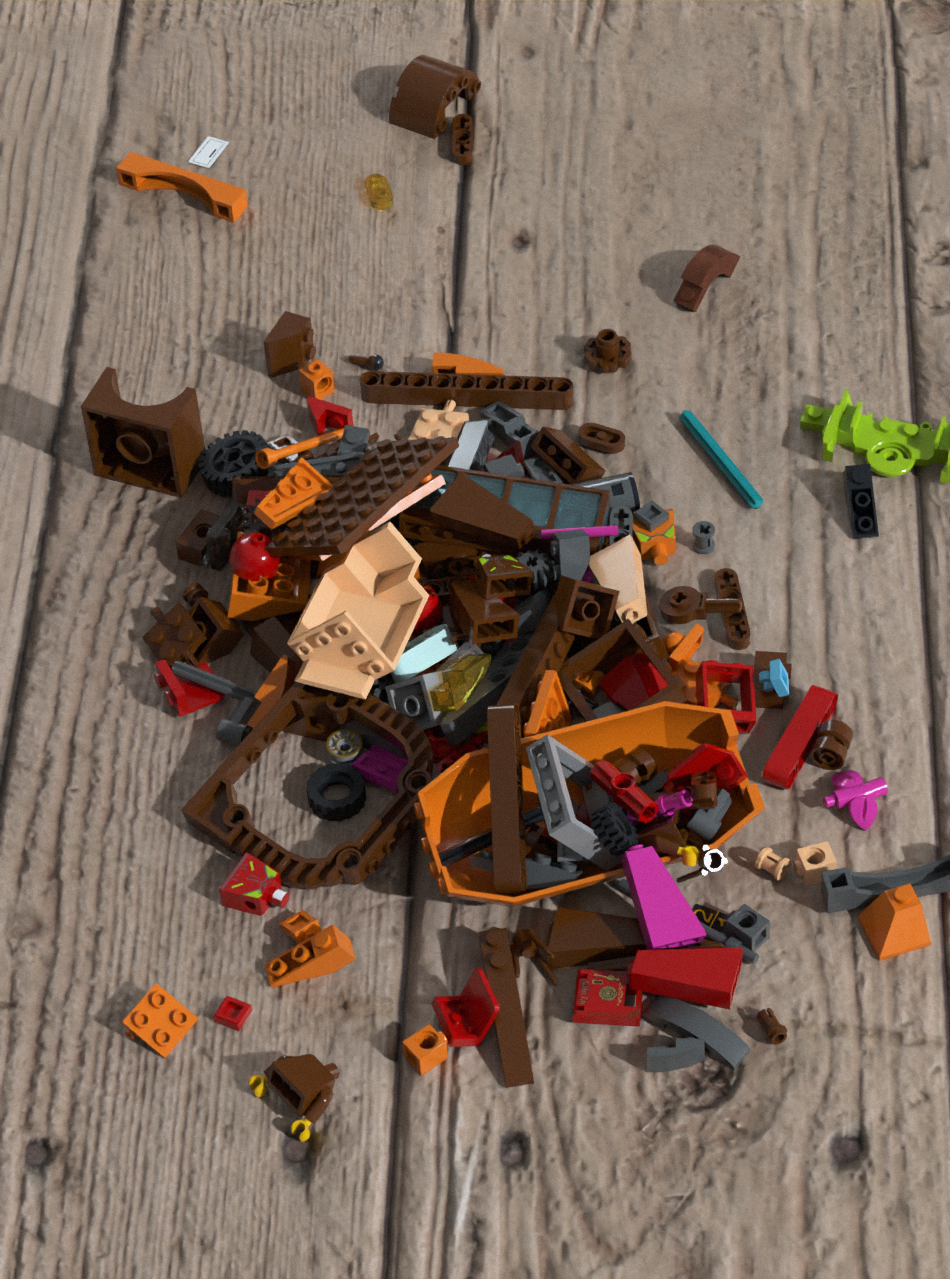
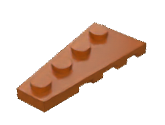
M301 457L296 466L292 467L287 473L286 477L280 480L276 488L270 491L260 502L254 514L272 530L303 513L305 508L315 504L318 501V497L328 492L333 485Z

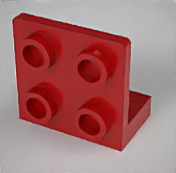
M707 743L697 746L687 759L678 762L667 775L669 781L691 787L692 773L713 771L716 772L717 789H724L728 793L748 777L733 751Z

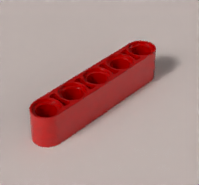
M815 685L810 687L763 770L762 781L786 790L790 789L812 750L820 725L824 721L829 720L838 701V693Z

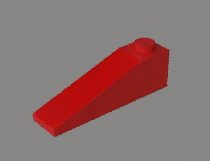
M644 653L626 656L599 682V686L608 699L616 706L621 704L628 711L633 710L668 686Z

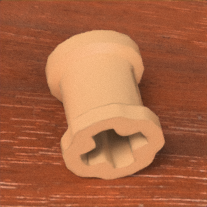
M766 847L759 853L755 867L759 870H766L773 874L777 881H781L790 870L791 860L789 858H781L773 853L770 847Z

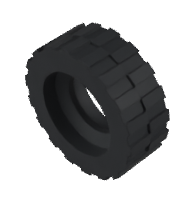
M327 764L322 768H318L315 773H312L307 781L306 790L309 807L321 819H327L332 822L350 819L355 814L357 815L361 808L365 806L367 796L363 775L358 772V769L351 767L349 764ZM336 784L346 785L350 790L348 796L339 800H329L323 795L325 788Z

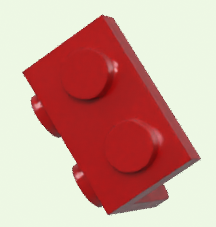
M165 659L155 663L157 674L154 675L155 681L159 689L164 690L168 704L174 707L179 717L225 699V694L174 675ZM201 662L199 667L195 666L198 669L214 674L206 662Z
M475 968L460 996H435L431 1003L450 1047L480 1046L500 1009L499 1002L495 998L489 980L486 978L482 968Z

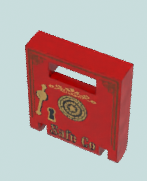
M579 969L577 971L572 1020L575 1023L640 1027L643 992L631 989V978L627 977L626 971ZM625 994L636 995L635 1007L624 1006Z

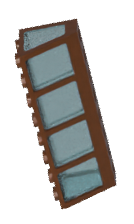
M438 465L431 474L442 475L446 484L399 514V532L404 538L518 555V552L525 554L528 549L531 552L539 549L541 554L547 553L549 559L554 561V557H552L550 552V541H553V539L542 540L541 530L609 526L610 491ZM462 473L531 518L534 523L535 535L528 544H524L518 550L436 524L432 521L430 509L457 476ZM607 536L589 537L590 556L603 549Z

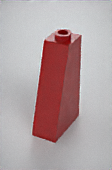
M743 948L637 950L635 961H629L627 977L631 978V989L730 1010L742 967Z

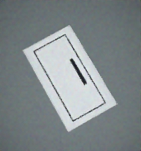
M208 136L188 162L210 168L229 142Z

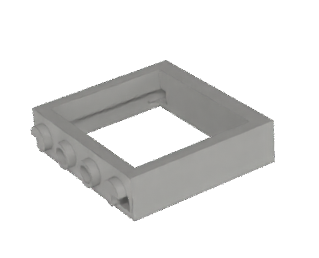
M548 734L528 746L526 751L549 835L606 871L622 863L621 859L625 852L620 856L611 855L609 850L606 851L604 849V844H600L598 841L600 838L595 836L593 832L595 829H591L578 821L573 811L564 777L582 788L589 817H591L592 813L612 802V797L590 778V771L595 765ZM592 784L593 788L588 790L587 786Z

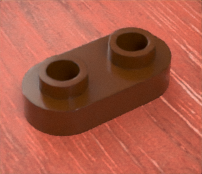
M586 423L579 428V441L584 446L610 454L619 453L625 448V435L619 430L597 423Z

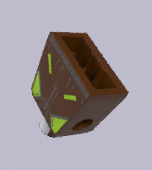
M485 554L477 559L475 583L485 599L530 595L533 571L511 555L491 556Z

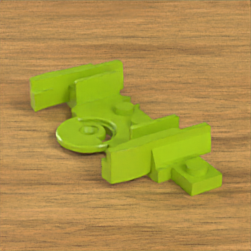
M844 390L841 402L835 405L834 409L812 405L805 406L800 421V428L822 432V460L833 463V451L835 445L839 444L853 448L855 454L866 456V463L870 464L871 470L885 477L904 475L914 465L928 467L932 463L946 464L941 471L940 483H950V423H946L945 416H942L940 426L935 430H932V425L929 422H922L920 428H918L915 424L889 420L887 416H884L882 421L876 422L873 420V413L862 415L861 401H858L857 407L852 406L848 390Z

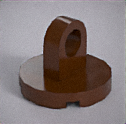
M545 820L533 825L525 835L526 856L531 850L536 854L547 855L551 857L552 862L559 863L557 862V844L542 835L547 826Z

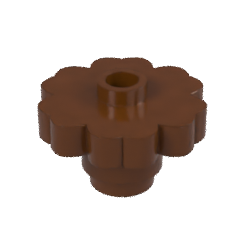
M603 329L596 338L588 339L584 345L585 363L589 365L590 369H599L602 373H615L618 367L626 368L628 363L631 362V343L624 336L618 337L614 330Z

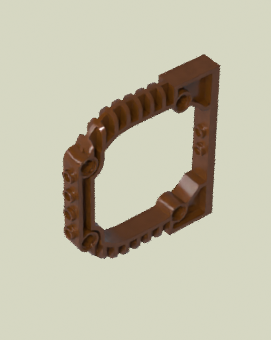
M295 682L181 811L187 823L233 854L236 852L242 857L246 852L278 871L281 883L292 888L315 890L327 885L333 887L344 881L350 885H356L364 881L370 873L375 872L386 854L391 853L399 839L413 828L417 820L413 804L418 802V792L421 790L417 788L420 786L425 787L432 781L434 767L433 752L426 734L413 720L393 709L387 703L382 702L376 696L369 693L366 699ZM297 713L305 718L315 715H331L332 719L339 724H346L355 720L397 746L409 760V763L398 776V794L357 841H347L339 844L325 858H304L296 855L255 829L248 809L242 804H237V792L233 786L252 763L259 760L262 752L269 744L276 741L279 733ZM356 864L355 867L347 869L350 865Z

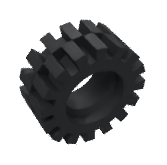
M610 802L592 813L590 820L592 821V828L595 829L593 832L595 836L600 838L598 840L600 844H604V849L606 851L609 850L611 855L620 856L628 848L638 844V835L635 833L637 831L636 828L632 826V820L627 817L628 814L625 811L622 812V807L617 806L614 802Z

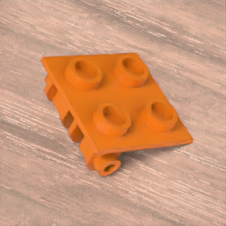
M155 983L122 1021V1024L127 1028L125 1032L127 1037L130 1039L139 1037L165 1059L199 1018L160 985Z

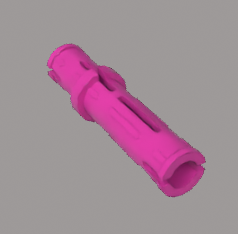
M682 790L672 795L664 794L659 796L654 801L658 804V812L653 819L660 816L668 817L677 810L690 807L692 805L691 802H693L691 793L688 790ZM625 811L628 814V819H631L633 822L632 826L643 823L642 821L639 822L628 811Z

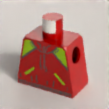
M247 852L219 888L222 906L259 916L264 915L271 904L284 908L289 900V893L281 890L282 885L278 871Z

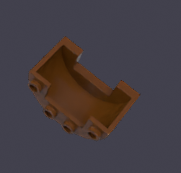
M420 55L407 65L396 84L400 88L397 91L396 98L392 97L389 123L435 139L447 126L445 108L456 99V96L462 89H465V99L470 100L480 91L481 81L476 73L471 70L430 56Z

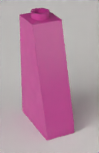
M636 845L628 848V852H625L621 861L646 949H673L701 942L706 936L705 929L653 846L644 848L643 845Z

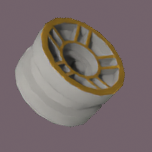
M338 730L332 733L326 741L328 762L330 764H349L352 767V764L364 753L362 737L353 730Z

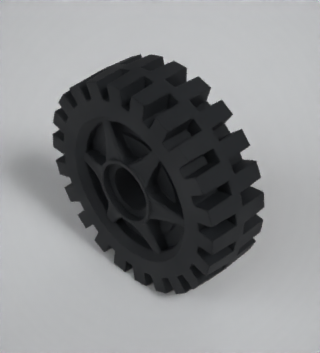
M243 430L240 434L239 431H233L232 436L227 433L224 434V439L220 437L215 439L216 444L210 443L208 445L209 450L204 449L202 452L203 456L199 458L200 473L208 489L216 495L219 493L220 496L225 497L228 494L229 497H232V478L267 476L268 468L261 469L257 465L255 454L258 450L269 447L265 439L260 434L257 435L256 432L251 431L249 433L248 430Z

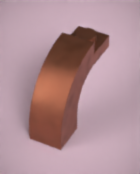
M715 244L701 249L683 271L680 278L684 280L674 298V302L696 312L712 281L721 274L731 277L740 256Z

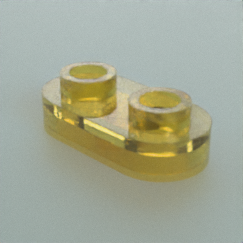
M380 174L368 176L364 184L371 206L376 210H387L392 207L393 194L386 177Z

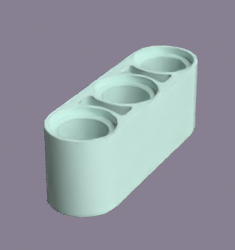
M446 624L436 626L407 643L395 670L390 672L395 683L414 677L457 650L455 642L450 641L452 635Z

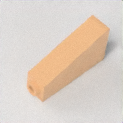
M628 535L591 555L589 567L599 585L620 591L614 611L622 623L629 618L633 624L647 616L641 554L631 535Z

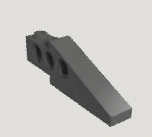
M531 630L519 637L517 635V638L507 639L493 661L482 662L440 723L448 745L460 744L487 722L488 706L497 705L535 630Z

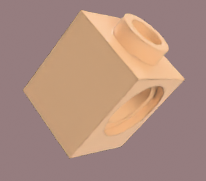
M826 841L797 849L796 861H793V867L796 876H801L804 885L809 886L821 883V872L837 869V861L829 842Z

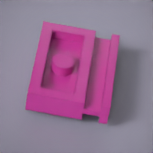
M372 745L371 750H366L352 764V767L358 769L363 778L397 792L399 790L397 786L398 776L409 763V760Z

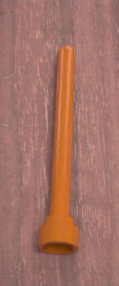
M344 428L277 450L270 448L258 450L255 454L256 463L261 469L273 467L278 459L341 439Z

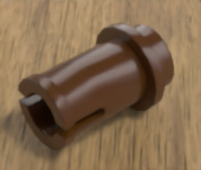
M767 1008L768 1014L765 1009L761 1010L757 1014L756 1019L766 1032L767 1041L774 1045L784 1042L787 1038L786 1027L779 1023L772 1009Z

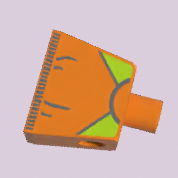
M673 508L664 509L669 513V520L651 532L633 519L632 538L641 554V559L653 558L655 564L663 565L668 562V556L676 553Z

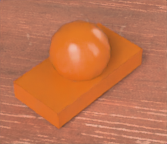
M696 623L686 637L680 632H670L665 635L663 640L669 655L668 663L673 671L678 670L687 658L690 659L702 645L704 627Z

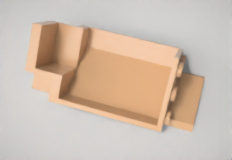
M391 522L360 537L349 547L343 560L324 570L287 642L303 661L294 680L295 682L366 699L374 681L395 670L429 594L414 578L422 558Z

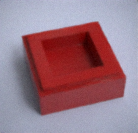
M226 996L213 1016L214 1022L239 1031L251 1013L252 1007L251 1004Z

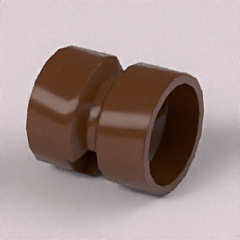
M838 720L824 721L820 725L816 741L810 753L812 761L817 766L826 770L840 769L844 765L847 750L853 739L852 729L847 724Z
M634 748L624 755L623 758L612 763L621 773L633 775L638 788L657 775V766L654 759L643 748Z

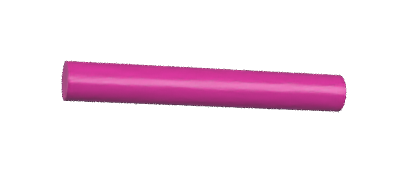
M618 525L546 529L541 530L542 540L553 539L554 532L583 529L589 537L617 536L619 533Z

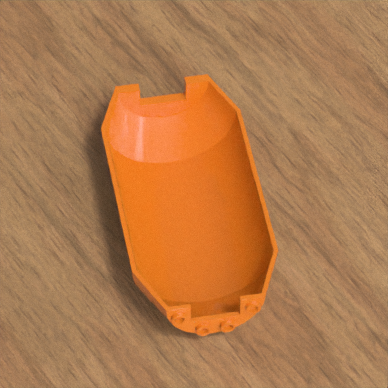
M664 701L521 739L524 812L539 806L537 804L538 792L526 748L547 734L593 765L602 759L612 764L618 759L623 758L624 755L634 748L639 747L646 750L652 756L657 766V774L665 769L671 772L673 767L678 762L687 759L697 746L707 743L733 751L745 771L736 745L739 732L731 710ZM488 748L466 753L418 792V802L413 804L417 819H421L425 836L421 838V845L424 854L429 853L432 861L428 863L432 879L437 878L439 891L446 896L515 907L626 877L622 863L609 871L596 864L578 865V869L583 870L584 875L576 881L547 888L526 889V891L497 893L495 885L492 884L493 872L469 866L472 855L447 867L443 866L438 855L439 852L492 828ZM564 777L569 796L576 802L579 808L584 800L582 788ZM748 777L729 792L733 802L720 822L722 824L708 843L703 840V844L708 845L709 849L717 850L764 811L765 806L757 783L750 785ZM592 784L587 786L588 790L593 788ZM546 826L542 835L557 844V840L549 835ZM531 827L525 829V835ZM686 842V845L683 846V848L686 847V846H692V845H690L689 843ZM491 845L483 850L493 851V847ZM530 850L526 859L532 856L535 857L536 853ZM664 854L659 857L664 866L683 861V855L679 854L676 857L670 854Z

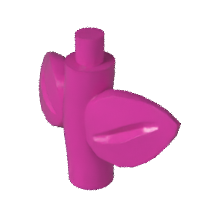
M853 770L835 773L831 777V785L836 790L831 791V796L823 798L824 806L826 808L834 806L836 809L848 807V812L856 825L864 831L868 830L878 813V806L874 799L888 793L886 781L883 777H878L863 783L860 774Z

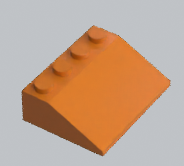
M237 532V538H236V540H237L238 538H240L242 535H245V534H248V533H245V532ZM280 556L277 574L268 580L267 576L260 577L259 581H250L235 575L232 567L227 618L256 621L304 610L309 597L311 560L296 559L294 556Z

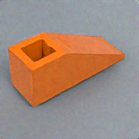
M332 924L264 965L270 986L273 988L334 973L355 961L356 957L350 938Z

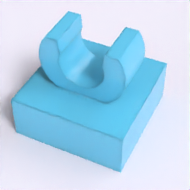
M781 660L770 661V671L759 673V682L764 683V691L770 692L775 689L779 697L789 695L788 673Z

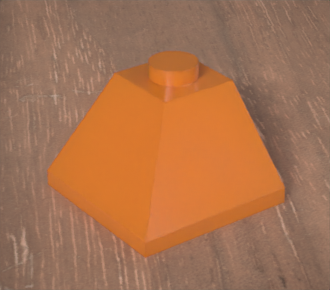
M910 883L884 891L858 915V921L879 961L931 945L921 902Z

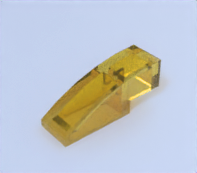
M468 654L442 671L444 682L430 691L434 711H457L480 685L491 662V654Z

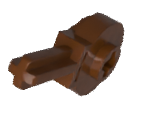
M678 586L669 589L661 596L659 601L661 615L666 621L673 624H686L693 620H706L707 613H740L742 610L740 599H708L707 592L699 593L696 589L689 586Z

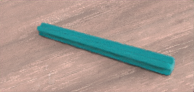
M682 411L679 419L747 504L751 508H760L763 499L692 411Z

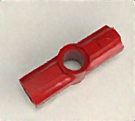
M604 759L595 763V766L590 771V778L612 797V803L614 802L617 806H621L622 810H627L639 822L642 821L646 824L653 820V817L658 812V804L636 786V779L633 775L621 773L609 761L606 762Z

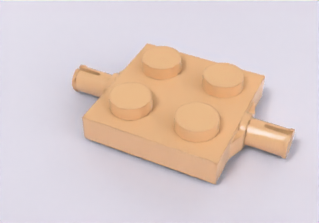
M447 400L443 410L422 408L408 440H415L421 437L434 439L444 436L445 438L456 437L457 441H459L465 423L469 421L468 413L454 412L456 403L453 400L451 402Z

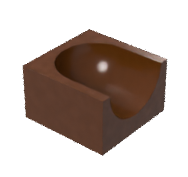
M106 367L81 405L94 476L183 498L200 470L198 465L200 463L199 458L203 456L202 452L205 449L196 389L186 387L176 398L162 404L151 406L135 405L121 399L116 369Z

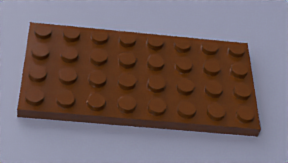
M439 436L434 439L421 437L415 440L403 438L397 441H390V439L380 441L376 445L377 448L371 453L364 455L362 461L358 465L351 467L347 471L348 474L342 479L335 481L333 487L328 492L321 494L315 504L305 508L300 517L288 523V527L282 533L275 535L272 538V542L265 547V550L271 557L343 554L459 447L456 437L445 438L444 436Z

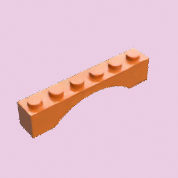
M129 152L116 167L118 182L121 186L136 191L168 189L184 192L204 202L215 217L232 223L248 207L246 189L137 153Z

